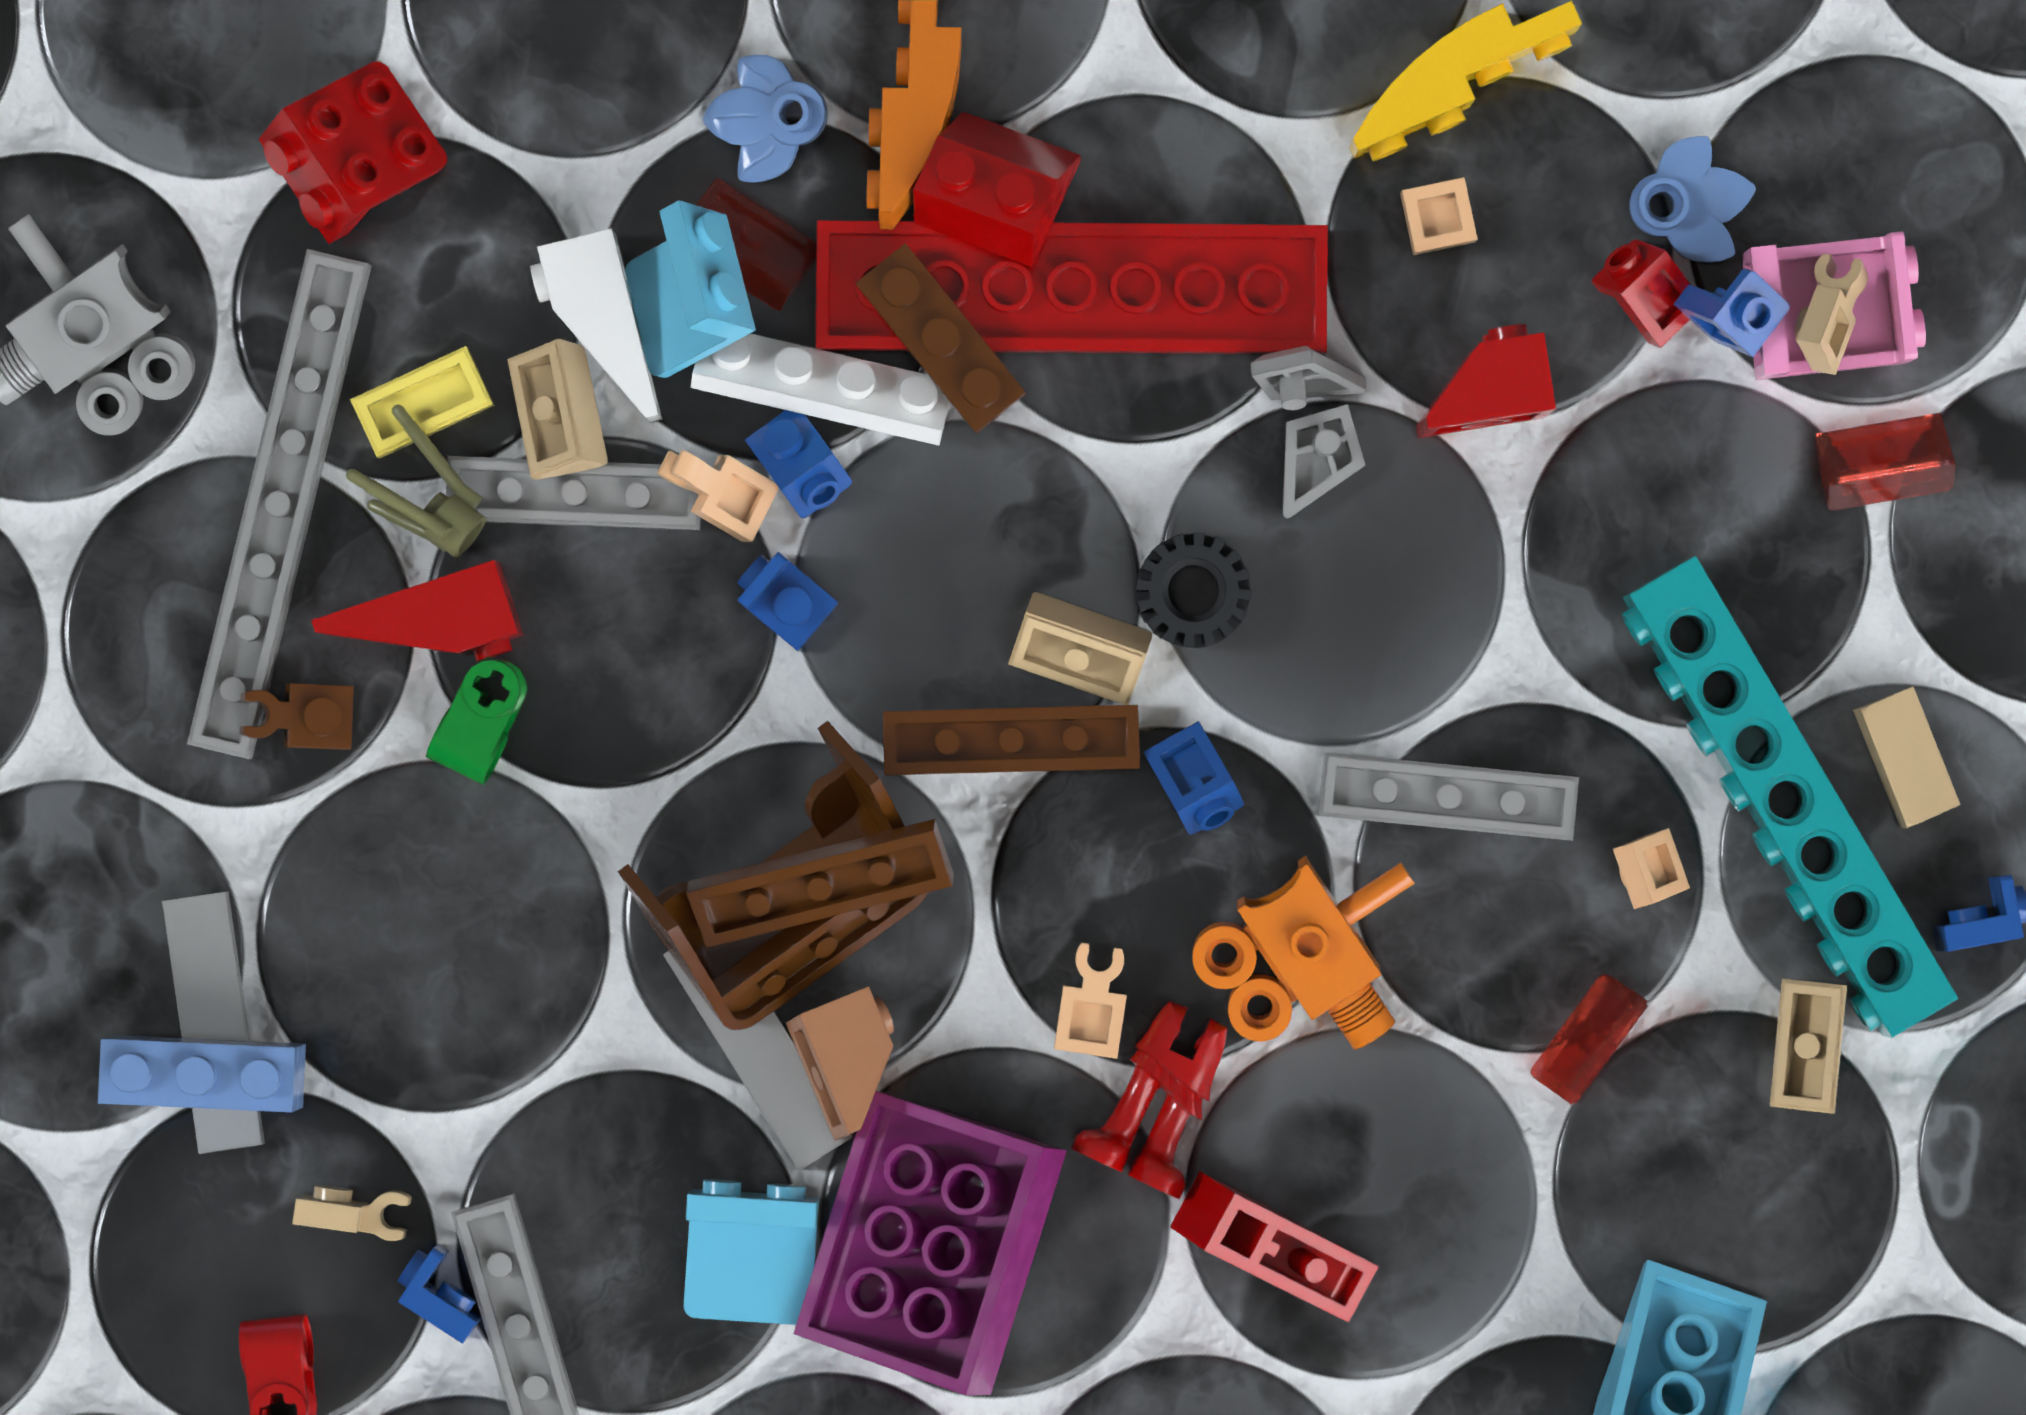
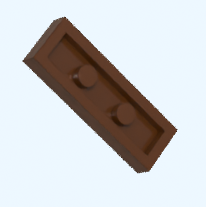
M906 243L855 283L976 435L1026 395L1024 389Z

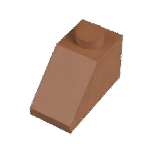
M869 986L799 1014L786 1022L834 1141L861 1129L893 1048V1043L889 1036L894 1032L891 1015L882 999L873 998Z

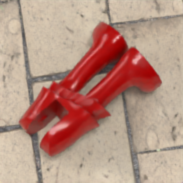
M1170 1000L1155 1017L1143 1038L1135 1045L1138 1051L1129 1060L1136 1066L1122 1097L1105 1125L1099 1129H1089L1080 1132L1074 1138L1070 1149L1122 1172L1139 1126L1157 1090L1162 1088L1166 1093L1165 1100L1142 1149L1136 1156L1127 1175L1180 1200L1185 1189V1178L1176 1167L1174 1156L1189 1115L1202 1120V1100L1210 1102L1211 1085L1226 1044L1227 1026L1210 1018L1202 1035L1196 1040L1193 1047L1195 1050L1191 1059L1186 1058L1169 1049L1173 1040L1176 1041L1178 1038L1181 1023L1188 1007Z

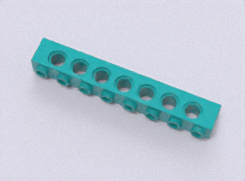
M1694 556L1684 560L1623 596L1622 598L1629 608L1621 613L1627 629L1640 647L1649 642L1661 662V665L1654 668L1659 683L1673 702L1680 697L1683 699L1694 718L1686 724L1690 735L1704 756L1715 753L1726 772V775L1719 778L1726 796L1738 812L1747 807L1759 830L1751 834L1758 850L1771 867L1777 863H1780L1792 883V885L1784 889L1790 904L1803 922L1811 917L1824 937V940L1817 944V948L1825 963L1836 977L1843 973L1846 974L1857 995L1849 999L1850 1004L1867 1031L1871 1032L1878 1028L1881 1035L1893 1038L1959 999L1698 558ZM1679 617L1691 618L1700 627L1701 642L1697 649L1691 653L1679 651L1671 642L1670 629ZM1715 671L1727 675L1734 686L1733 698L1723 708L1713 707L1706 701L1703 695L1704 681ZM1748 726L1757 728L1766 739L1765 754L1759 761L1753 764L1741 759L1735 745L1738 734ZM1782 781L1791 784L1799 796V804L1796 811L1784 819L1776 816L1771 811L1768 803L1771 789ZM1818 836L1824 839L1830 846L1831 861L1826 869L1814 874L1803 865L1801 851L1809 839ZM1853 892L1862 900L1864 914L1857 925L1846 929L1837 922L1834 915V906L1841 895ZM1886 947L1896 958V970L1888 981L1876 983L1868 974L1867 961L1873 951Z

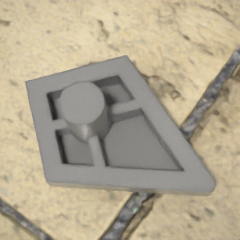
M1308 346L1265 354L1251 362L1252 377L1271 400H1281V406L1286 410H1298L1307 405L1306 398L1367 392L1366 378Z
M1348 404L1286 422L1282 512L1284 518L1289 519L1365 466Z

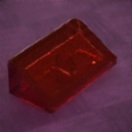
M716 178L697 202L696 206L727 215L746 291L774 310L780 311L817 258V243L719 178Z
M1941 413L1815 434L1824 494L1829 510H1839L1951 490L1953 487L1956 463Z
M1602 974L1532 1066L1531 1076L1565 1102L1571 1105L1573 1103L1576 1104L1646 1010L1648 1001L1610 975Z

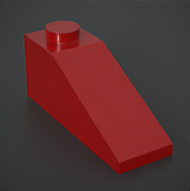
M496 560L311 620L315 633L461 655L473 652L476 662L488 660L513 651L510 639L524 635L501 563Z
M1199 1171L1170 1225L1171 1229L1204 1251L1348 1323L1379 1267L1364 1257Z

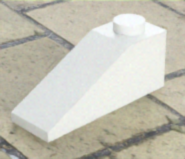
M613 229L538 246L537 249L541 263L531 265L530 269L539 302L550 300L554 312L650 423L662 420L652 376L648 370L633 310L617 235Z

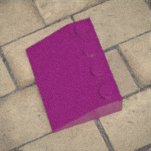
M876 1090L860 1130L856 1131L793 1334L965 1396L991 1395L1067 1150Z

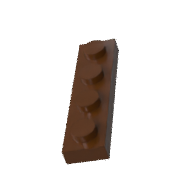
M1138 705L882 711L884 775L1140 769Z
M932 819L688 881L686 894L705 946L709 948L952 887L954 873L936 820Z

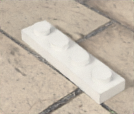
M749 334L696 362L691 380V388L938 446L940 445L950 406L949 400L927 374L755 334Z

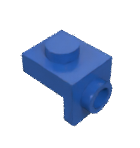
M785 410L745 439L800 518H806L816 510L827 507L836 500L841 492L852 484V480L805 414Z

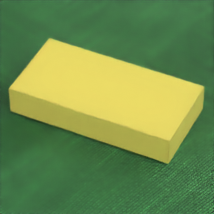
M466 346L350 399L375 455L379 459L414 443L392 414L394 405L403 406L427 436L495 406L473 357Z

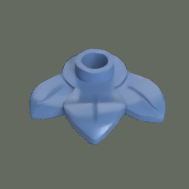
M750 55L738 60L737 72L741 87L728 90L716 97L703 115V122L716 137L730 144L741 145L738 161V179L744 182L757 183L776 178L790 169L799 146L811 143L824 130L828 110L822 94L812 85L795 81L782 61L768 55ZM797 101L802 107L803 114L798 123L790 125L786 120L785 112L791 103Z
M1708 136L1681 139L1666 149L1661 157L1656 174L1645 177L1633 189L1629 200V211L1633 222L1642 232L1654 237H1667L1672 247L1683 258L1695 262L1712 263L1734 256L1735 248L1732 238L1723 224L1730 221L1744 209L1753 197L1756 188L1753 183L1734 171L1711 167L1712 146ZM1660 194L1670 200L1672 209L1669 216L1658 217L1651 212L1649 203L1652 196Z

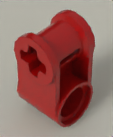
M304 1313L241 1321L239 1326V1351L243 1372L246 1376L250 1415H272L271 1405L281 1401L282 1394L286 1404H296L297 1415H317L318 1403L313 1371L314 1345L308 1316Z

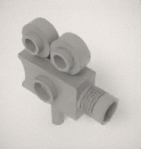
M29 214L8 228L50 286L52 292L14 317L6 325L14 339L0 348V402L2 404L9 405L44 380L54 394L77 380L82 385L76 398V408L81 421L90 430L98 434L117 435L128 430L139 418L143 409V395L154 400H168L178 396L186 389L195 373L193 352L181 338L168 333L155 334L152 330L153 327L165 320L171 311L166 304L159 305L150 300L135 284L126 265L125 256L128 251L123 244L76 276H73ZM133 349L128 362V373L114 368L103 369L124 353ZM155 358L166 360L171 367V376L166 379L154 377L149 370L150 361ZM101 394L113 395L119 402V411L115 414L102 412L97 404L98 396Z

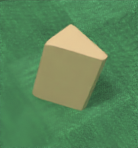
M556 339L507 359L531 479L540 480L595 469L607 464L608 459L585 348L576 343Z
M1034 592L1028 604L1008 665L1123 705H1129L1153 635L1146 629L1042 593Z
M1914 686L1853 710L1899 828H1909L1960 805Z
M1782 979L1770 1107L1835 1114L1847 985Z

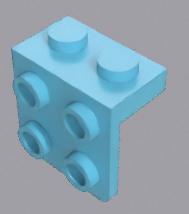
M680 200L659 211L667 241L632 259L625 268L648 370L652 375L667 378L756 331L727 215Z
M703 1180V1189H691L687 1194L686 1220H689L684 1291V1310L686 1314L692 1318L796 1325L815 1266L819 1197L805 1196L806 1186L767 1184L766 1194L741 1192L742 1182Z

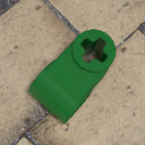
M502 659L482 661L471 667L465 675L451 707L444 714L431 739L426 758L484 786L504 751L509 737L508 733L526 698L527 682L521 669L512 662ZM500 672L504 675L502 686L510 691L507 699H496L489 704L486 702L489 691L480 686L482 679L496 677Z

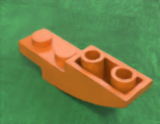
M898 0V24L910 25L909 47H897L896 86H908V88L882 87V108L869 109V147H881L880 170H868L867 209H879L880 229L893 230L913 204V188L938 135L949 125L953 114L960 74L962 32L960 27H937L938 0Z

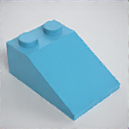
M1647 1260L1641 1270L1597 1397L1593 1415H1741L1767 1301Z

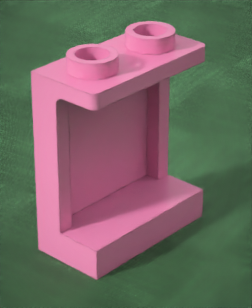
M1903 231L1892 232L1881 237L1777 248L1776 245L1751 247L1742 254L1743 269L1756 272L1790 306L1789 311L1753 357L1756 380L1822 373L1811 370L1795 340V325L1800 311L1804 307H1809L1816 286L1819 285L1814 275V268L1817 260L1824 253L1831 254L1837 266L1836 273L1833 276L1835 279L1842 278L1848 274L1854 258L1861 259L1868 272L1867 285L1857 297L1852 309L1856 323L1837 371L1907 364L1918 358L1917 347H1924L1926 342L1924 316L1921 309L1912 308L1910 284L1918 282V260L1915 247L1913 245L1905 246Z

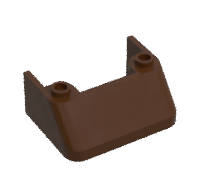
M829 721L819 726L818 730L837 767L817 779L806 797L805 812L813 826L763 862L905 826L880 778ZM629 864L617 871L654 932L713 1013L725 1027L731 1030L747 1029L763 1020L914 910L928 894L924 893L706 948L686 894L688 882L672 885L655 897Z

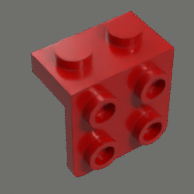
M379 61L371 62L282 108L258 139L264 148L268 164L277 174L284 177L298 198L305 219L311 226L319 229L328 244L348 235L371 208L440 172L447 163L446 152L388 66Z

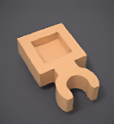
M1081 942L1076 951L1075 962L1079 973L1083 977L1082 988L1063 985L1054 1049L1117 1059L1127 995L1109 992L1110 982L1118 977L1123 969L1124 954L1121 948H1114L1111 965L1103 971H1096L1087 962L1089 944Z

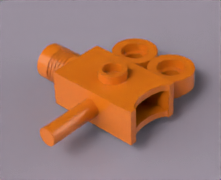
M1304 856L1298 860V869L1292 878L1279 889L1260 898L1249 899L1243 896L1237 900V911L1247 925L1241 927L1232 922H1217L1207 926L1199 933L1192 950L1194 969L1200 979L1211 987L1218 989L1233 988L1228 999L1229 1019L1233 1028L1246 1039L1263 1042L1278 1037L1290 1023L1292 1002L1298 1000L1311 1020L1328 1011L1354 1050L1362 1048L1386 1033L1395 1024L1396 1020L1370 983L1382 975L1380 965L1353 924L1414 885L1415 882L1400 862L1346 899L1337 903L1308 858ZM1220 943H1229L1236 949L1237 954L1231 962L1220 963L1212 956L1214 947ZM1256 950L1260 951L1278 979L1266 974L1252 975L1257 960ZM1263 995L1269 998L1272 1002L1269 1012L1264 1015H1255L1250 1012L1247 1005L1252 997Z

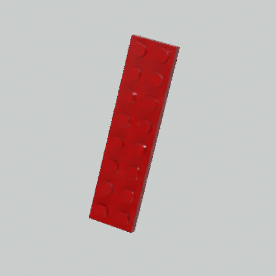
M817 220L816 349L908 351L855 284L906 243L993 352L1270 354L1308 346L1324 355L1327 353L1328 225L1052 223L1033 267L915 224L914 221H899L893 230L880 229L879 221Z

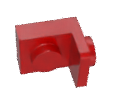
M1634 239L1614 250L1607 257L1604 268L1591 280L1599 292L1614 297L1645 340L1656 347L1662 348L1690 320L1674 305L1690 283L1664 249Z

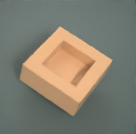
M1465 177L1401 191L1400 195L1413 255L1475 243L1478 240Z
M1669 828L1650 833L1613 849L1619 866L1621 880L1627 888L1634 909L1654 904L1690 888Z

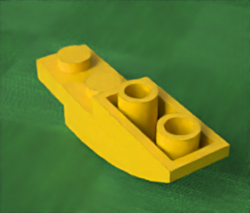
M1567 2L1515 26L1512 25L1502 3L1470 19L1442 37L1416 58L1390 84L1369 111L1349 146L1353 158L1369 152L1374 162L1408 146L1404 138L1406 135L1427 127L1430 135L1434 136L1466 121V118L1462 111L1470 108L1475 100L1468 83L1469 80L1475 78L1478 86L1482 87L1514 72L1510 62L1533 52L1537 61H1541L1570 48L1572 43L1569 36L1575 34L1582 25L1573 2Z

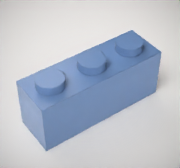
M126 1035L105 1037L101 1039L98 1104L294 1112L303 1108L306 1044Z

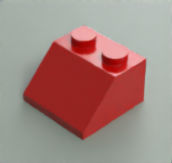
M962 112L938 135L913 188L914 223L1033 267L1080 164L1081 155Z
M1526 324L1509 325L1488 330V334L1482 336L1483 342H1480L1468 353L1416 425L1417 437L1424 438L1539 420L1555 411L1556 403L1544 332L1528 335Z

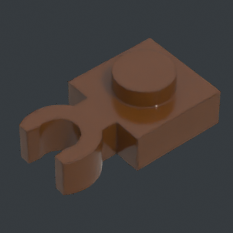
M286 684L285 702H279L274 695L264 690L245 691L241 693V701L260 703L265 709L266 717L259 726H240L239 734L247 738H265L273 734L277 729H284V747L351 750L354 686Z

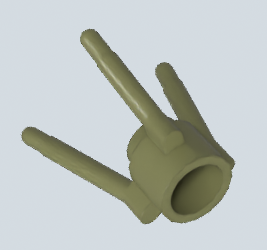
M394 405L392 414L454 492V495L448 497L439 492L423 510L355 469H349L346 472V478L380 500L371 499L368 501L367 507L370 511L430 541L444 553L448 552L455 558H458L471 546L484 527L486 517L475 510L483 497L462 481L404 407Z

